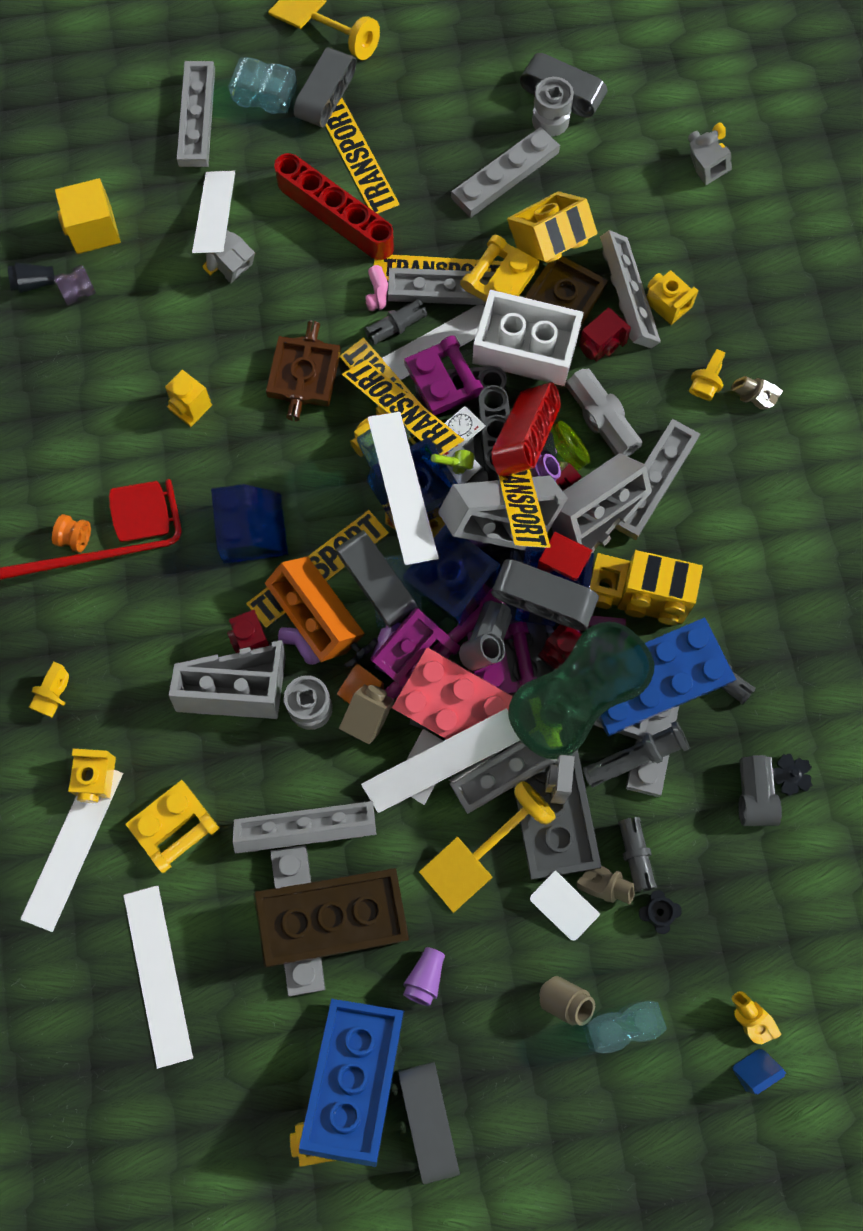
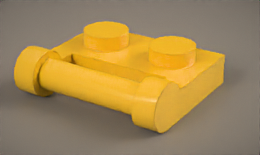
M492 235L487 243L488 248L470 274H465L460 281V285L465 291L485 302L490 290L520 296L539 268L540 260L507 244L506 240L501 236ZM497 255L504 258L488 284H482L480 282L481 278Z
M183 780L175 784L125 824L161 873H165L172 867L170 863L208 833L212 835L220 829ZM193 817H198L200 823L166 850L160 851L157 847Z

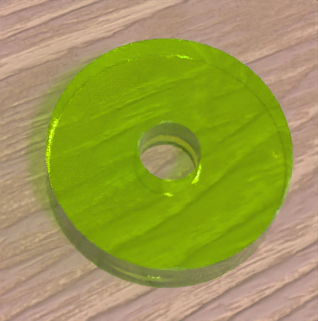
M558 421L554 424L550 432L553 434L555 449L565 462L570 463L575 470L579 471L590 463V456L578 435L565 422Z

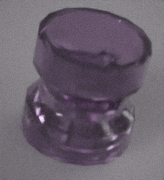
M82 264L74 267L73 271L67 275L61 273L54 276L68 306L76 303L79 296L89 297L96 294Z

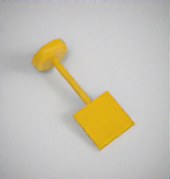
M278 0L268 11L270 16L299 29L312 18L349 35V50L354 57L360 60L368 59L375 51L379 42L380 26L377 20L369 16L361 17L350 28L317 13L327 2L326 0Z
M520 781L514 790V794L523 808L474 853L467 848L459 837H456L419 871L453 913L493 878L479 862L482 856L528 814L539 823L545 825L551 823L556 818L549 804L527 782Z

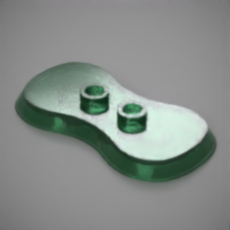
M617 622L598 623L588 628L579 637L568 659L559 668L547 675L525 683L516 691L511 699L508 710V717L514 732L525 746L546 759H558L560 755L568 756L574 753L586 740L595 721L606 710L637 697L648 687L654 674V660L648 647L632 630Z

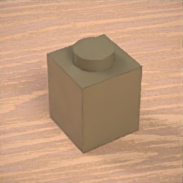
M364 684L354 693L339 729L370 744L380 734L395 700L387 696L386 691L382 688Z

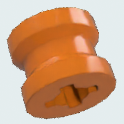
M60 515L53 527L52 543L58 547L67 545L70 546L72 551L82 552L90 538V522L86 520L74 521L69 515Z

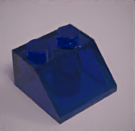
M245 484L211 489L217 550L224 564L288 555L280 492Z

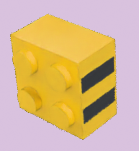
M559 191L507 218L517 249L546 263L558 260L562 257V253L570 248L575 249L588 243L587 239L597 235L587 199Z
M635 550L629 564L623 595L618 604V609L625 610V613L632 617L640 618L646 615L658 618L659 622L667 625L683 624L696 604L703 565Z

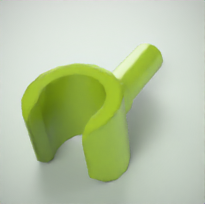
M458 450L455 452V457L432 454L431 461L453 467V472L460 475L466 469L470 470L473 468L475 456L471 451Z

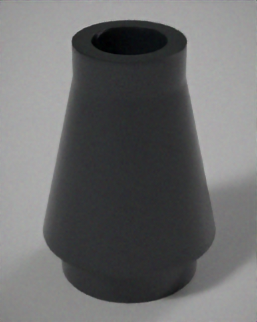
M19 262L8 266L11 291L19 290V293H24L48 285H56L53 266H40Z

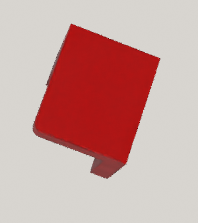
M554 532L549 541L551 548H545L539 559L537 569L550 574L554 570L576 581L583 568L586 567L593 550Z

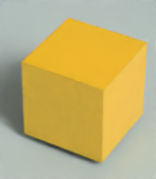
M100 178L55 189L60 208L57 213L65 236H69L77 254L121 243L112 207Z

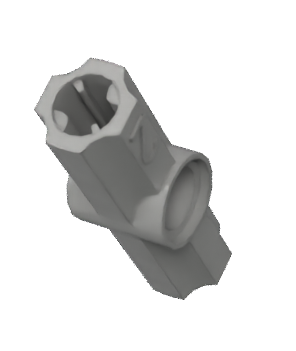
M589 368L575 372L566 381V388L582 408L583 418L587 426L595 434L600 433L615 455L619 453L627 457L632 455L641 447L642 440L626 420L624 408L619 399L614 394H607Z

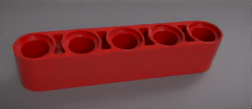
M285 153L277 157L274 163L277 184L285 195L370 257L383 260L393 254V228L387 220L298 156Z
M553 382L520 392L492 449V462L500 477L535 468L561 406L560 396Z

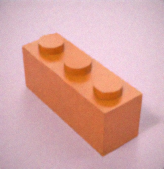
M308 556L281 562L265 582L267 588L321 662L347 654L351 649L350 646L354 642L357 643L365 634Z

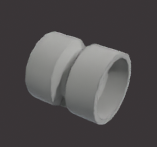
M548 77L540 81L536 86L532 123L535 129L542 127L550 136H558L566 131L569 126L574 96L573 87L568 81L560 77Z
M301 676L294 679L287 686L284 692V703L292 721L298 727L306 730H315L324 726L329 721L332 714V701L326 685L320 679L313 676Z

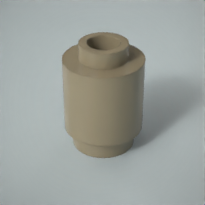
M554 976L546 981L540 989V1006L551 1015L572 1026L577 1024L583 1026L592 1018L595 1011V1001L590 997L587 990L559 976Z

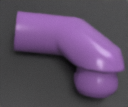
M280 628L278 640H282L283 644L296 645L307 664L314 665L320 662L297 628Z

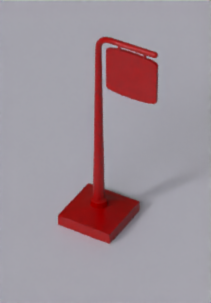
M170 479L165 481L166 492L162 491L158 481L112 488L109 493L112 521L120 542L166 535L169 533V521H173L175 534L170 539L0 567V580L166 547L176 543L181 536V524L172 481ZM164 495H168L172 518L168 516Z

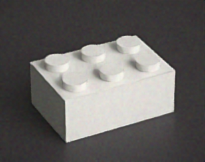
M490 290L474 341L472 364L484 367L495 366L501 368L504 372L565 386L584 312Z

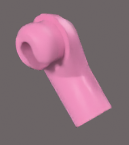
M374 265L368 270L374 294L366 295L365 299L369 311H375L376 309L380 311L386 306L388 282L382 267Z

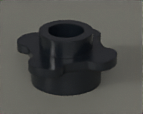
M656 890L651 893V900L648 904L639 909V918L642 921L651 923L657 933L666 934L670 931V924L675 918L681 916L682 909L679 904L673 903L669 898H666L664 892ZM658 909L663 910L662 916L657 914Z

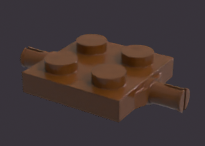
M312 320L308 321L305 337H278L266 394L268 398L290 402L286 418L293 421V417L294 421L300 420L303 404L327 407L330 405L341 349L340 345L324 343L317 339L320 323L314 321V325Z

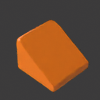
M356 664L337 692V695L350 704L354 693L364 684L367 686L374 685L384 690V683L362 666Z

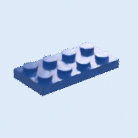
M705 617L582 669L578 673L607 737L724 687L736 680Z
M331 999L300 1140L299 1154L372 1167L377 1166L403 1021L402 1010Z

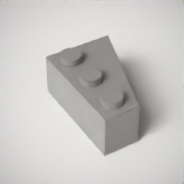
M619 453L565 489L563 492L568 499L551 526L553 533L557 532L592 549V553L600 544L605 546L611 540L609 533L620 521L625 523L652 493L647 466Z
M551 475L532 477L546 532L548 533L568 498ZM500 480L453 484L438 511L453 537L535 553L539 548L514 545Z
M282 640L271 642L272 645L253 650L248 647L239 649L240 653L218 657L217 654L174 664L169 698L175 711L278 719L286 661Z

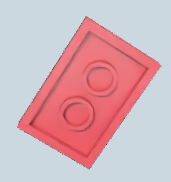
M427 647L392 708L439 736L448 739L506 708L511 713L518 699Z

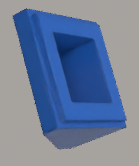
M762 1049L756 1050L732 1067L745 1091L757 1095L785 1077L786 1074L784 1069Z

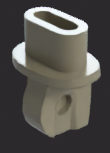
M747 376L735 380L731 387L732 391L740 394L741 401L745 403L751 401L756 407L763 410L775 406L782 393L780 388L764 379H751Z
M603 866L600 869L586 871L577 881L578 889L594 897L604 899L607 902L614 903L618 899L631 904L635 895L634 883L624 880L621 872L616 871L613 874Z

